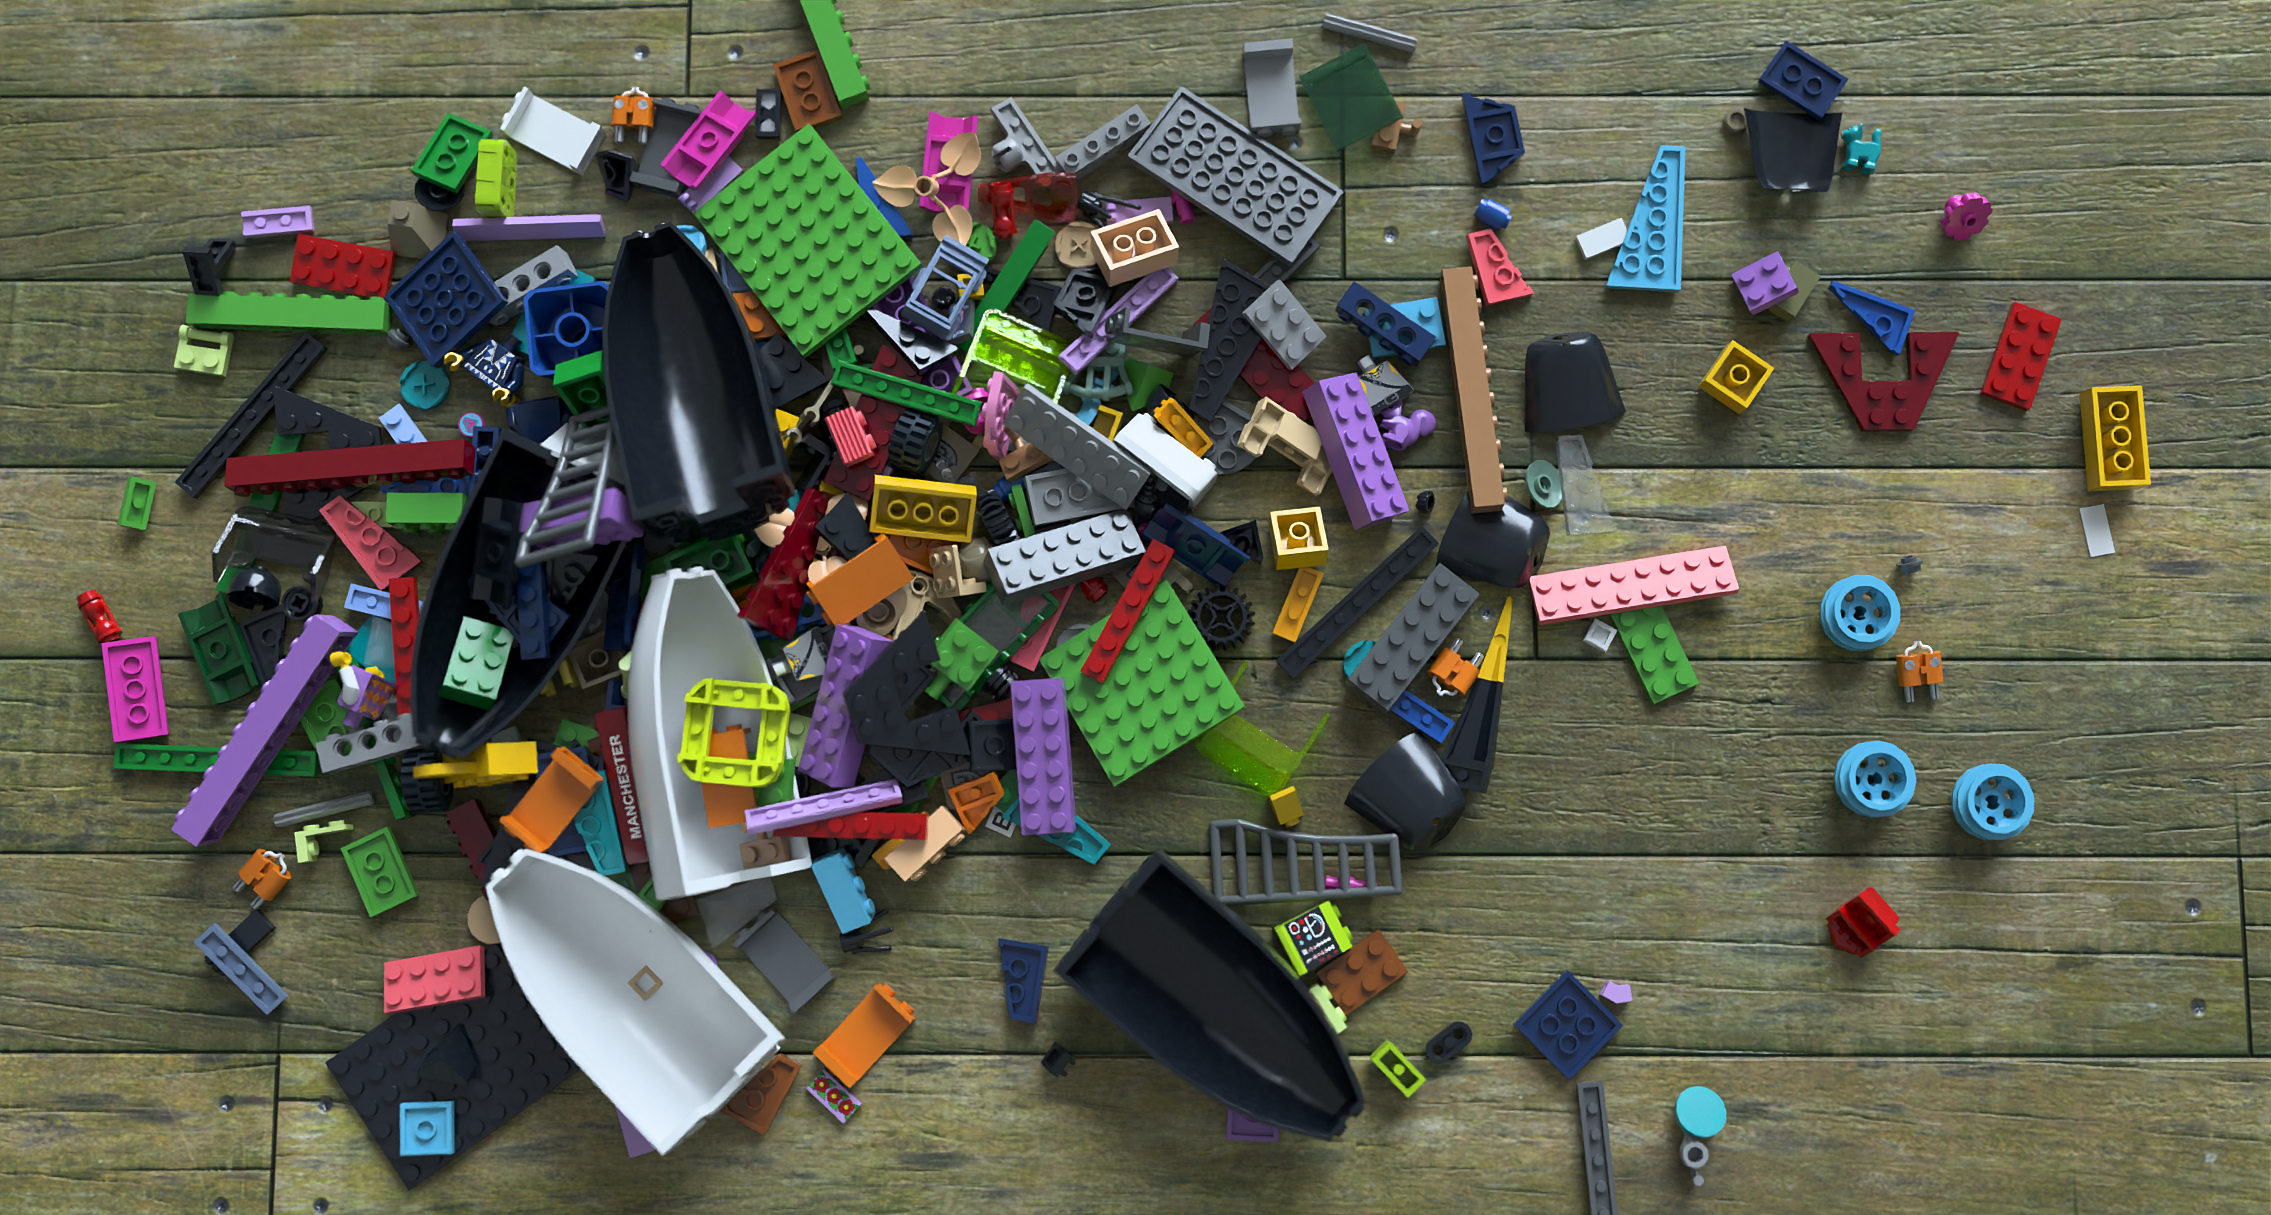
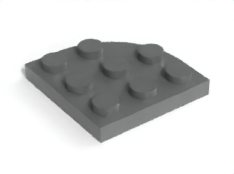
M1225 400L1211 423L1197 415L1193 419L1213 442V445L1200 459L1204 460L1206 458L1217 467L1215 469L1218 474L1217 476L1237 473L1257 459V457L1237 445L1245 424L1251 421L1252 416Z

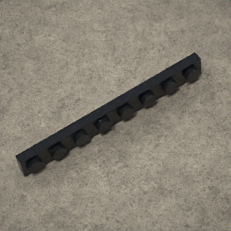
M305 332L178 477L175 483L191 497L198 499L226 467L227 458H233L274 412L273 386L291 392L328 348L310 333Z
M1421 526L1276 660L1278 665L1294 679L1438 546L1439 543Z

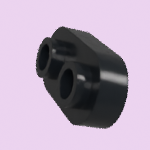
M1462 1021L1450 1023L1427 1042L1425 1046L1427 1057L1435 1063L1448 1061L1470 1043L1472 1030ZM1457 1029L1462 1031V1037L1459 1039L1454 1037V1031ZM1436 1045L1442 1046L1440 1054H1435L1433 1051Z

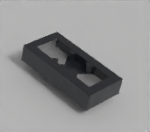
M756 89V113L758 115L755 120L756 139H781L782 91L781 89Z

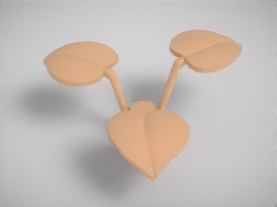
M973 132L959 134L944 145L941 151V161L950 167L948 170L933 174L932 177L920 176L917 178L915 172L910 167L897 165L888 169L882 176L873 181V186L879 195L894 206L907 207L913 204L916 199V193L931 198L932 201L936 202L944 210V212L936 215L932 225L934 235L940 242L947 235L966 246L971 238L973 224L967 209L961 205H955L948 209L936 195L939 191L937 179L952 173L953 170L961 176H967L978 169L981 162V151L977 135Z
M846 493L838 494L828 501L826 515ZM850 494L865 520L868 512V501ZM787 508L781 514L771 515L769 517L770 522L754 529L759 539L765 545L772 548L776 544H781L785 537L783 535L785 527L791 526L795 518L794 512ZM821 536L818 540L815 556L823 561L813 562L808 570L809 581L813 584L847 563L841 557H831L833 547Z

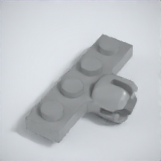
M1010 97L992 107L990 113L1007 136L1005 140L994 145L991 152L995 163L1001 161V165L998 166L999 169L1003 172H1009L1019 165H1026L1043 190L1064 180L1065 174L1013 98Z

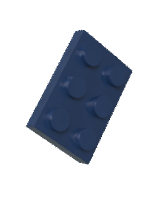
M1786 40L1759 78L1758 83L1820 121L1848 81V78Z

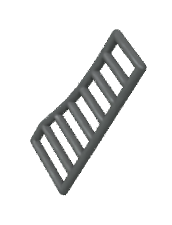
M608 405L573 415L569 418L553 477L534 517L520 540L515 559L517 567H525L593 546L615 445V435L611 416L609 422L577 431L579 424L610 415ZM606 433L604 441L572 450L574 443ZM602 452L600 460L567 469L568 463ZM598 471L596 479L559 490L563 481ZM593 491L591 499L549 511L553 502ZM589 510L588 518L537 533L541 524ZM585 530L582 539L528 554L529 548L532 545Z
M1242 819L1213 820L1209 823L1213 892L1226 906L1398 896L1402 893L1399 840L1396 834L1329 836L1290 832ZM1234 829L1239 895L1224 896L1219 830ZM1245 830L1260 834L1264 894L1249 895ZM1270 837L1286 841L1290 892L1274 893ZM1296 843L1312 845L1314 891H1300ZM1388 844L1392 886L1376 887L1373 845ZM1322 845L1337 846L1340 889L1325 890ZM1348 846H1363L1366 887L1351 888Z

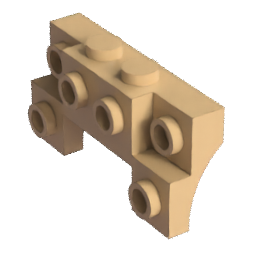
M1268 397L1261 399L1256 405L1251 421L1245 424L1237 445L1255 457L1261 456L1266 444L1302 467L1296 484L1314 496L1321 494L1328 477L1332 473V469L1316 428L1306 424L1297 418L1294 413L1288 412Z

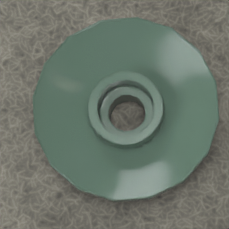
M1536 460L1531 463L1526 470L1525 476L1527 490L1531 498L1544 508L1555 507L1561 502L1564 487L1560 474L1551 463L1545 460Z

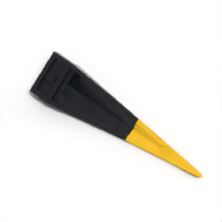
M1511 596L1506 600L1480 673L1441 758V761L1461 789L1487 794L1491 771L1494 770L1513 603Z

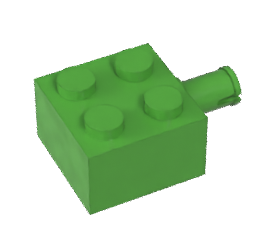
M955 618L936 642L941 660L931 663V665L938 669V674L927 689H925V692L938 700L950 682L957 683L968 692L999 651Z

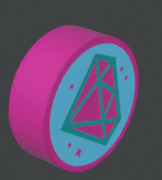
M469 412L460 418L458 426L463 435L473 438V426H486L480 415Z

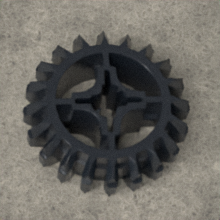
M993 489L981 493L976 498V508L995 546L1020 540L998 493Z
M1215 584L1214 593H1212L1209 587L1205 588L1206 597L1201 592L1197 593V597L1201 602L1192 600L1191 605L1197 609H1189L1188 614L1195 616V618H1192V621L1196 624L1201 636L1206 639L1205 642L1208 647L1210 642L1214 643L1213 651H1217L1218 644H1222L1223 651L1226 652L1228 650V643H1231L1233 649L1237 648L1236 639L1244 644L1246 640L1242 633L1248 636L1252 633L1246 626L1252 627L1255 625L1254 621L1248 620V617L1255 616V612L1246 610L1252 606V602L1243 604L1247 595L1244 593L1238 598L1236 596L1239 591L1237 587L1233 590V593H1229L1228 584L1225 585L1224 592L1220 591L1219 584ZM1224 598L1232 601V603L1221 608L1213 604L1211 600ZM1204 606L1212 616L1211 622L1205 628H1203L1200 620V613ZM1237 608L1240 609L1242 615V624L1239 630L1234 626L1230 617ZM1230 610L1225 619L1227 623L1222 624L1221 621V624H1215L1217 619L1215 613H1226ZM1217 628H1223L1232 635L1219 638L1210 635V633Z

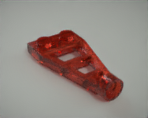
M1048 172L993 181L991 183L980 182L979 202L992 203L989 190L992 189L991 184L1010 182L1011 188L1023 187L1025 189V201L1013 199L1015 210L1052 221L1077 222V173ZM1042 186L1051 188L1052 204L1046 206L1036 203L1032 199V189Z

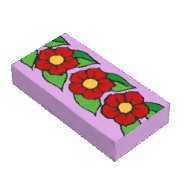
M823 1069L806 1088L842 1123H845L862 1104L826 1069Z

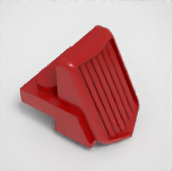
M1872 887L1846 901L1825 918L1828 921V929L1833 945L1850 954H1857L1860 958L1871 953L1879 945L1901 931L1896 925L1899 921L1898 915Z

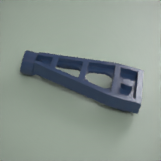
M472 575L470 576L467 582V585L471 586ZM514 586L513 595L516 597V600L508 611L502 608L499 603L485 600V602L520 643L519 622L515 615L518 611L517 587ZM547 600L550 648L572 616L554 602Z

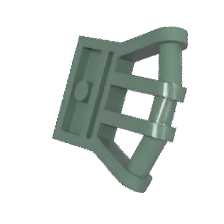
M1111 343L1082 370L1087 371L1085 388L1075 385L1081 372L1076 376L1071 372L1069 378L1063 384L1062 393L1066 395L1071 393L1084 398L1085 401H1092L1093 399L1110 401V399L1127 394V396L1134 394L1125 371L1126 345ZM1094 371H1104L1103 389H1093ZM1112 371H1118L1123 383L1122 385L1111 388Z

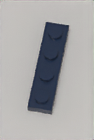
M544 561L518 568L517 594L521 660L550 658Z

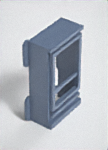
M945 235L927 268H922L912 284L913 292L905 304L901 315L941 337L944 341H949L959 325L957 317L970 293L977 292L987 273L984 268L989 259ZM939 258L972 276L968 285L966 286L964 282L957 281L934 268ZM931 272L957 285V288L965 290L949 319L915 301Z

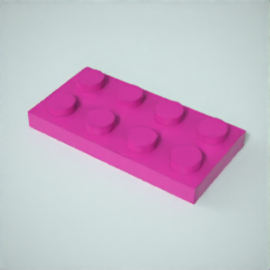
M151 636L101 643L114 742L121 743L170 735L157 637Z

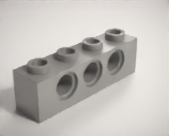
M1136 104L1056 156V163L1065 174V179L1071 186L1137 143L1151 126V123L1138 104Z
M556 245L495 281L494 283L509 303L489 322L494 326L502 325L516 314L525 312L524 297L530 290L566 286L578 279L579 276L569 255Z
M411 713L397 716L398 720L389 722V720L374 722L372 728H352L348 730L349 734L340 736L337 733L325 736V741L316 743L322 773L333 774L401 755L410 750L425 748L415 743L416 738L412 735ZM397 729H399L401 736L400 739L397 742H395L393 734ZM374 736L376 738V745L371 749L369 740ZM350 743L352 750L349 755H346L344 749Z

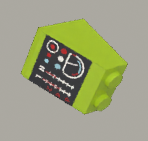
M1325 901L1273 928L1298 976L1307 973L1352 947L1350 941L1353 940V937L1347 926L1342 928L1338 920L1342 916L1335 903L1330 904L1329 901Z

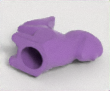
M1402 400L1384 408L1381 412L1384 420L1380 424V427L1388 430V433H1384L1382 436L1384 445L1393 450L1401 451L1415 443L1420 435L1426 437L1428 434H1432L1434 428H1436V420L1429 411L1424 409L1416 410L1408 419L1401 415Z

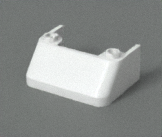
M1137 414L1113 439V443L1153 470L1152 473L1188 499V509L1193 512L1217 481L1218 474L1215 471L1217 467L1206 458L1201 460L1155 425L1157 421L1149 414Z

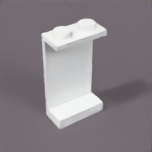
M526 87L515 96L513 107L509 113L504 115L500 127L507 137L582 176L606 136L605 131L600 125L594 122L588 124L534 96Z

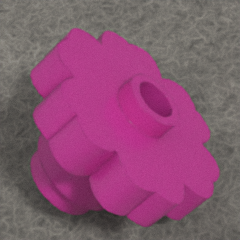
M1976 192L1966 193L1963 196H1952L1945 203V217L1940 221L1942 231L1947 236H1952L1955 241L1967 240L1972 233H1980L1989 222L1987 217L1992 213L1991 203Z

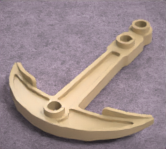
M909 570L914 579L902 586L907 595V605L895 625L891 640L894 641L898 634L916 619L919 612L923 610L925 603L940 611L938 616L948 625L955 618H962L960 608L953 597L937 598L933 589V578L923 573ZM914 583L920 585V591L914 589Z

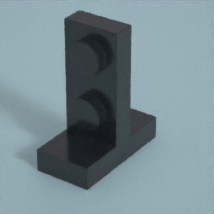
M210 238L204 247H185L182 251L195 295L219 296L222 293L223 289L218 273L236 249L234 239Z

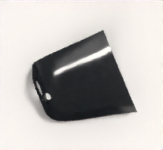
M1744 108L1754 167L1758 180L1763 187L1786 193L1827 192L1830 189L1842 113H1825L1819 121L1808 113L1767 112Z
M1591 332L1560 333L1530 344L1525 360V432L1541 433L1575 429L1605 422L1626 412L1607 354L1600 339ZM1567 336L1565 339L1553 340L1555 337ZM1570 342L1569 347L1562 346V343Z
M1467 492L1457 507L1442 538L1437 554L1436 566L1441 563L1456 575L1507 588L1524 587L1542 565L1550 536L1549 526L1539 515L1508 496V502H1505L1501 511L1471 514L1469 493ZM1533 548L1532 553L1528 556L1526 553L1527 549ZM1540 552L1539 562L1533 567V561Z
M1418 731L1401 739L1384 752L1359 777L1349 791L1344 804L1385 834H1396L1400 845L1413 851H1423L1441 841L1451 832L1465 810L1466 800L1451 773L1435 753L1422 732ZM1437 817L1440 818V821L1433 825V820ZM1449 824V827L1443 834L1437 835L1442 826Z

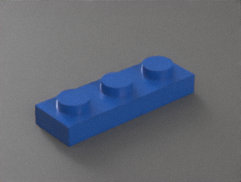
M1407 690L1402 692L1389 709V711L1439 744H1442L1455 724L1454 721Z

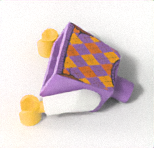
M340 651L332 653L330 661L334 667L341 666L339 672L343 681L338 704L349 709L342 723L357 729L363 715L376 720L398 685L385 680L384 673L376 666L368 667L365 670L354 665L349 667L348 664L352 661L349 653H342Z

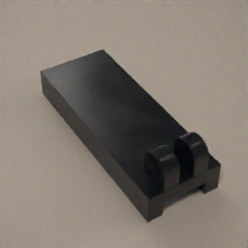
M255 909L228 936L248 954L276 927L260 909ZM207 955L204 957L205 962L212 966L211 969L215 973L217 972L220 976L226 975Z

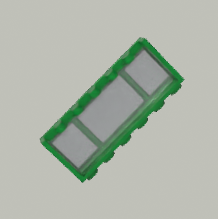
M990 582L986 586L987 592H983L984 595L978 601L973 600L965 608L967 613L961 619H957L989 642L999 652L968 692L955 682L949 683L939 696V699L947 707L954 705L957 713H959L982 689V686L1000 666L1007 663L1061 607V604L1049 592L1002 606L992 582ZM941 636L937 637V638L934 640V641H935V644H936V642L939 640V638H940ZM931 664L926 665L925 667L936 677L938 669Z

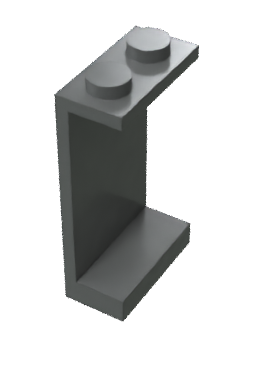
M662 97L661 99L653 98L652 103L656 108L653 130L649 132L638 173L632 171L629 181L637 189L679 198L684 193L685 185L675 180L660 164L700 116L702 111L698 106L691 103L681 105L667 97Z
M1127 307L1110 316L1105 323L1107 342L1184 357H1191L1208 349L1210 324L1201 322L1183 331L1182 338L1128 328L1131 308Z
M766 909L755 918L757 923L751 929L747 926L736 936L738 941L733 945L736 948H741L790 1003L788 1007L792 1012L796 1013L834 980L836 976L776 909L771 911Z

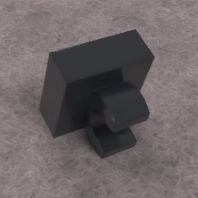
M1055 1042L1040 1063L1051 1074L1058 1077L1059 1074L1067 1076L1068 1074L1063 1068L1067 1063L1075 1065L1076 1062L1063 1046Z

